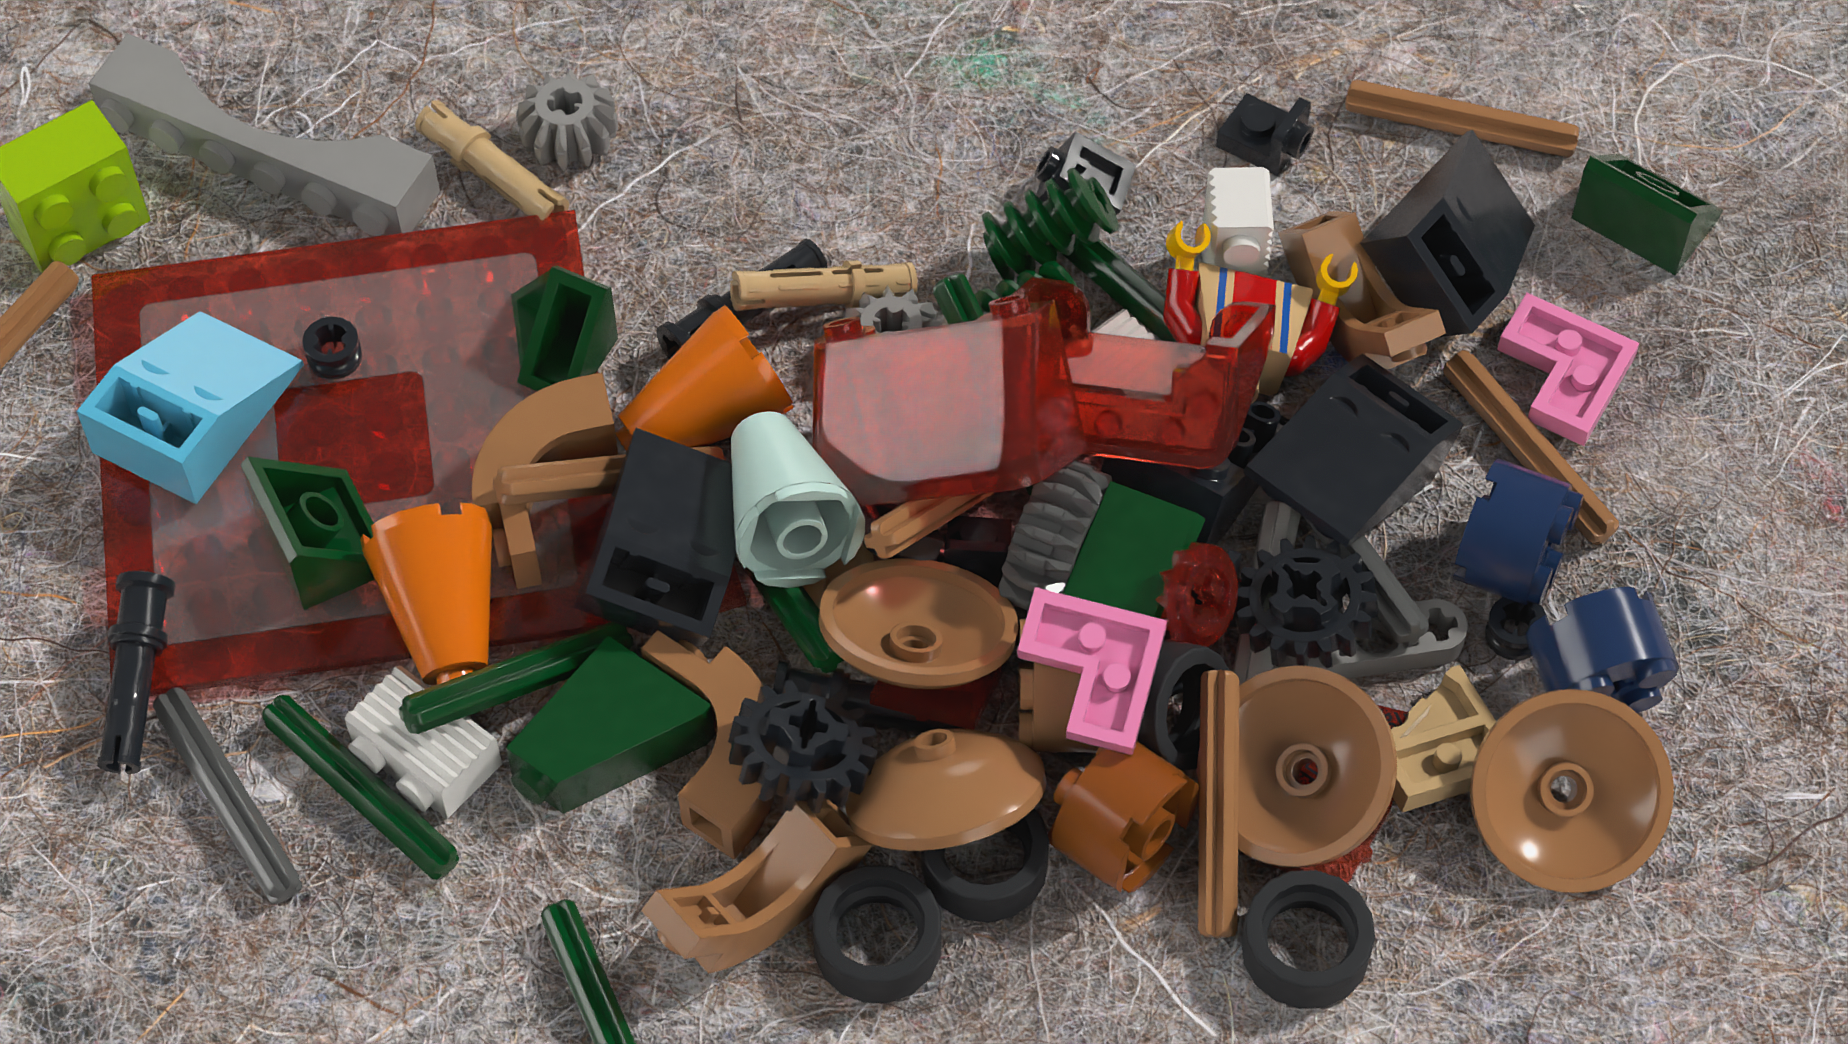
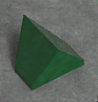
M556 265L511 294L520 372L516 383L539 391L561 381L596 374L618 340L611 287Z

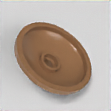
M910 558L886 559L854 567L839 575L828 585L822 595L819 609L821 633L828 645L845 662L869 677L909 688H950L984 677L999 668L1010 657L1014 650L1018 633V618L1015 609L1008 598L1000 595L997 587L970 571L931 560L921 561Z
M1286 666L1271 669L1250 678L1239 686L1238 850L1260 862L1284 868L1314 867L1334 861L1348 854L1368 838L1377 827L1390 804L1397 776V754L1394 738L1384 714L1373 699L1359 686L1347 678L1326 669L1312 666ZM1200 748L1197 762L1198 785L1200 773ZM1315 762L1318 767L1317 778L1312 783L1303 785L1299 778L1300 770L1305 764Z
M1575 689L1555 690L1532 696L1520 702L1501 716L1484 737L1473 762L1470 778V803L1476 827L1485 845L1493 856L1514 875L1530 884L1552 891L1566 893L1595 891L1618 883L1633 874L1650 858L1660 844L1668 827L1673 808V776L1668 756L1660 739L1637 712L1624 703L1601 693ZM1565 776L1570 781L1571 792L1566 799L1557 801L1551 794V785L1557 777Z
M935 729L898 744L875 760L872 772L867 776L862 793L858 795L849 792L845 808L850 827L854 833L873 845L906 851L942 849L988 837L1016 823L1039 803L1044 795L1047 779L1040 756L1030 747L1014 738L974 729Z

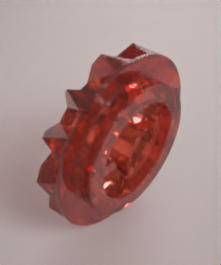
M1191 542L1187 550L1173 552V569L1160 572L1165 583L1164 592L1154 600L1164 607L1160 619L1167 620L1166 629L1170 631L1171 640L1208 647L1224 634L1233 618L1238 598V580L1234 564L1222 548L1214 544ZM1192 587L1195 593L1198 594V599L1203 602V605L1195 604V600L1191 596Z

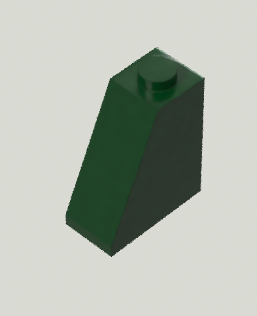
M607 636L506 747L512 773L511 782L517 791L532 803L541 805L545 801L565 814L706 746L715 736L712 707L710 703L610 636Z

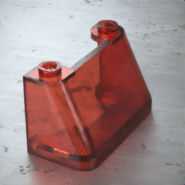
M1031 277L985 317L984 422L996 438L1012 445L1195 469L1213 468L1223 463L1237 446L1272 346L1275 331L1276 305L1244 301L1233 302L1223 307L1212 320L1209 341L1206 343V346L1090 332V306L1086 296L1079 288L1062 280Z
M1016 294L991 301L989 303L990 313L974 321L876 334L874 326H862L860 317L843 318L823 325L824 335L813 341L812 447L857 499L860 506L1003 492L1027 487L1046 479L1088 450L1054 300L1029 303L1027 294Z

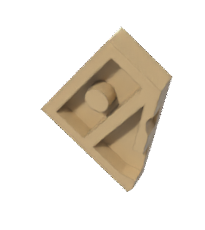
M1460 665L1451 667L1444 674L1441 684L1427 699L1422 697L1409 710L1401 726L1391 729L1397 754V776L1392 797L1402 813L1470 792L1471 772L1477 751L1484 737L1497 721Z

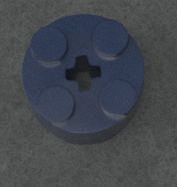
M1497 458L1485 478L1488 481L1494 482L1490 495H1483L1482 498L1477 497L1469 516L1455 561V565L1460 567L1453 574V579L1526 606L1529 601L1540 605L1547 588L1551 589L1555 582L1564 553L1553 549L1555 544L1559 546L1562 544L1567 530H1572L1584 495L1572 491V484Z
M1635 587L1610 588L1578 597L1564 604L1568 616L1550 625L1545 614L1536 620L1526 632V641L1545 692L1575 689L1601 693L1624 703L1639 713L1658 705L1663 700L1659 689L1676 677L1679 670V664L1651 593L1645 591L1640 599Z

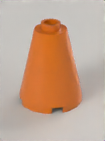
M726 305L713 312L617 415L623 427L615 433L626 452L635 428L690 448L701 447L731 437L736 426L753 414L772 411L785 415V413L794 408L791 397L764 354L762 352L759 353L747 338L749 333Z
M440 503L402 510L379 519L372 524L373 537L371 539L364 534L360 539L364 557L423 682L428 685L435 686L488 666L492 525L486 509L472 503H459L462 514L442 515Z

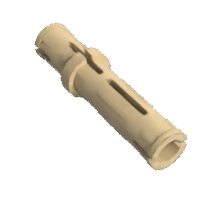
M439 100L431 102V107L437 111V114L427 105L419 113L415 128L420 134L426 136L452 157L450 162L462 172L470 171L477 175L493 190L528 215L543 230L550 231L553 228V223L548 220V217L558 224L566 216L569 209V200L559 195L552 188H549L534 174L495 146L489 140L491 139V134L480 126H470Z
M848 260L842 266L831 268L734 271L731 275L733 280L730 281L731 301L736 311L828 304H845L846 308H859V301L863 292L879 299L882 298L887 285L896 297H902L911 289L917 292V273L915 266L911 262L889 265H862L859 260Z

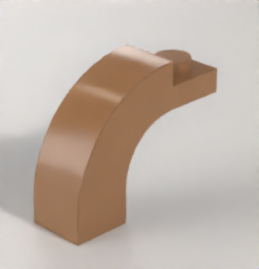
M1329 211L1278 232L1296 284L1312 288L1313 299L1317 300L1321 290L1317 286L1316 275L1322 262L1328 255L1333 254V257L1327 267V272L1330 278L1337 282L1347 280L1348 272L1353 262H1356L1358 267L1357 277L1349 291L1337 299L1335 306L1340 308V312L1329 339L1334 348L1348 362L1363 353L1386 370H1389L1427 354L1425 342L1446 334L1439 310L1407 306L1400 302L1387 288L1372 260L1360 244L1364 236L1356 212Z
M602 372L561 381L531 394L515 405L498 421L486 437L479 451L472 476V501L474 505L485 508L489 514L492 525V539L494 540L499 567L512 565L517 589L542 584L530 525V515L534 502L513 505L501 504L497 499L496 491L493 489V478L497 476L498 469L505 466L619 455L613 416Z
M657 630L641 648L642 658L711 704L714 733L717 737L713 751L707 761L678 793L682 825L735 860L761 828L775 798L774 795L765 802L760 800L759 794L762 785L758 782L742 785L739 781L742 766L730 764L728 759L732 746L728 739L734 716H739L741 704L745 698L757 701L760 687L763 685L751 667L726 645L709 663L705 655L690 642L685 640L675 642Z
M829 799L823 800L820 813H813L806 801H797L792 812L786 811L765 840L733 869L701 885L656 890L641 911L658 929L657 935L660 941L670 951L682 956L684 959L695 958L708 974L718 972L744 962L762 952L813 913L823 890L841 874L854 870L873 844L866 842L854 833L847 816Z

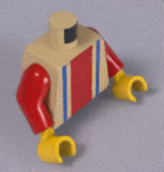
M1180 221L1171 229L1166 238V248L1170 255L1176 259L1175 269H1168L1163 319L1181 350L1188 353L1190 372L1197 379L1222 384V398L1234 406L1252 404L1258 398V393L1269 396L1277 393L1284 377L1299 376L1325 352L1340 312V308L1335 306L1339 296L1347 293L1354 283L1358 273L1356 262H1353L1348 272L1347 280L1337 282L1328 275L1327 267L1332 260L1333 254L1328 255L1322 262L1316 275L1317 286L1321 290L1316 300L1312 298V288L1199 262L1196 271H1193L1195 257L1204 251L1210 243V229L1205 223H1202L1196 230L1195 247H1190L1181 238L1183 221Z

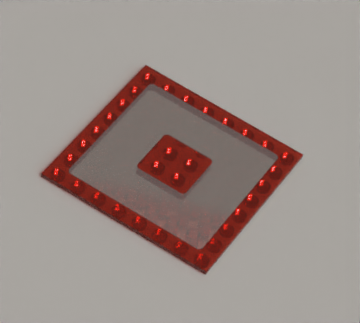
M575 210L550 213L543 221L538 215L91 275L96 386L114 364L199 311L303 360L304 364L197 504L100 457L108 632L111 626L117 624L121 593L116 590V579L120 573L128 571L153 572L172 579L176 585L174 596L168 599L166 603L163 631L168 634V643L163 653L155 657L150 697L166 694L170 689L176 687L186 692L412 659L376 580L306 610L303 609L255 512L241 464L247 456L346 469L373 523L402 510L440 503L442 515L462 514L459 503L473 504L472 476L476 459L486 437L509 410L531 394L537 392L516 383L520 372V362L511 294L556 265L584 276ZM330 316L342 317L353 324L357 329L363 355L360 365L352 374L335 380L323 379L312 372L308 366L302 343L304 332L313 322ZM332 342L321 347L323 354H327L329 348L333 354L344 349L342 342H338L336 348L333 347ZM612 494L533 503L530 525L542 584L517 589L512 565L499 567L492 538L489 647L572 636L611 622L573 608ZM109 643L110 678L112 680L116 651L110 648Z

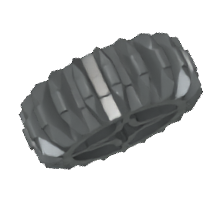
M1064 458L1056 459L1042 472L1039 483L1033 486L1031 496L1027 504H1024L1023 513L1018 524L1015 525V533L1008 546V555L1002 567L1003 577L998 586L1000 595L1008 598L1014 607L1018 618V625H1020V619L1027 618L1035 587L1063 594L1108 485L1112 481L1111 475L1098 471L1096 466L1082 461H1070Z

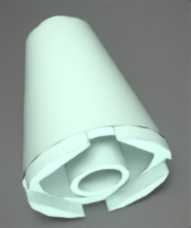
M766 411L753 414L741 421L731 436L735 548L739 561L744 569L747 567L750 571L754 572L756 580L768 586L791 588L814 584L827 577L824 571L825 568L840 558L843 564L846 565L856 555L865 536V518L857 499L786 416L781 413Z

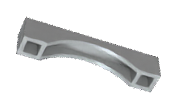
M129 33L125 35L89 81L95 104L115 131L122 133L132 132L153 141L154 144L164 151L170 153L181 152L202 161L206 166L218 173L225 174L230 172L252 181L257 187L267 193H281L301 201L316 213L321 215L333 214L355 223L361 230L373 236L384 235L405 243L440 193L433 155L381 134L352 140L315 141L283 137L254 128L226 114L206 98L187 75L176 52Z

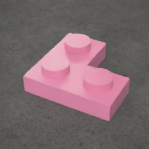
M1526 293L1501 334L1497 350L1549 374L1530 407L1528 418L1540 427L1585 446L1635 359L1639 343L1532 294Z
M1035 587L1017 650L1018 658L1082 674L1066 730L1067 739L1133 755L1165 635L1167 620Z

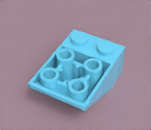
M199 311L114 364L76 412L92 453L197 504L304 364L303 360Z

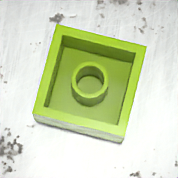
M93 100L0 146V202L12 232L41 273L55 261H60L67 266L72 265L88 253L117 238L131 234L136 228L151 221L127 146Z

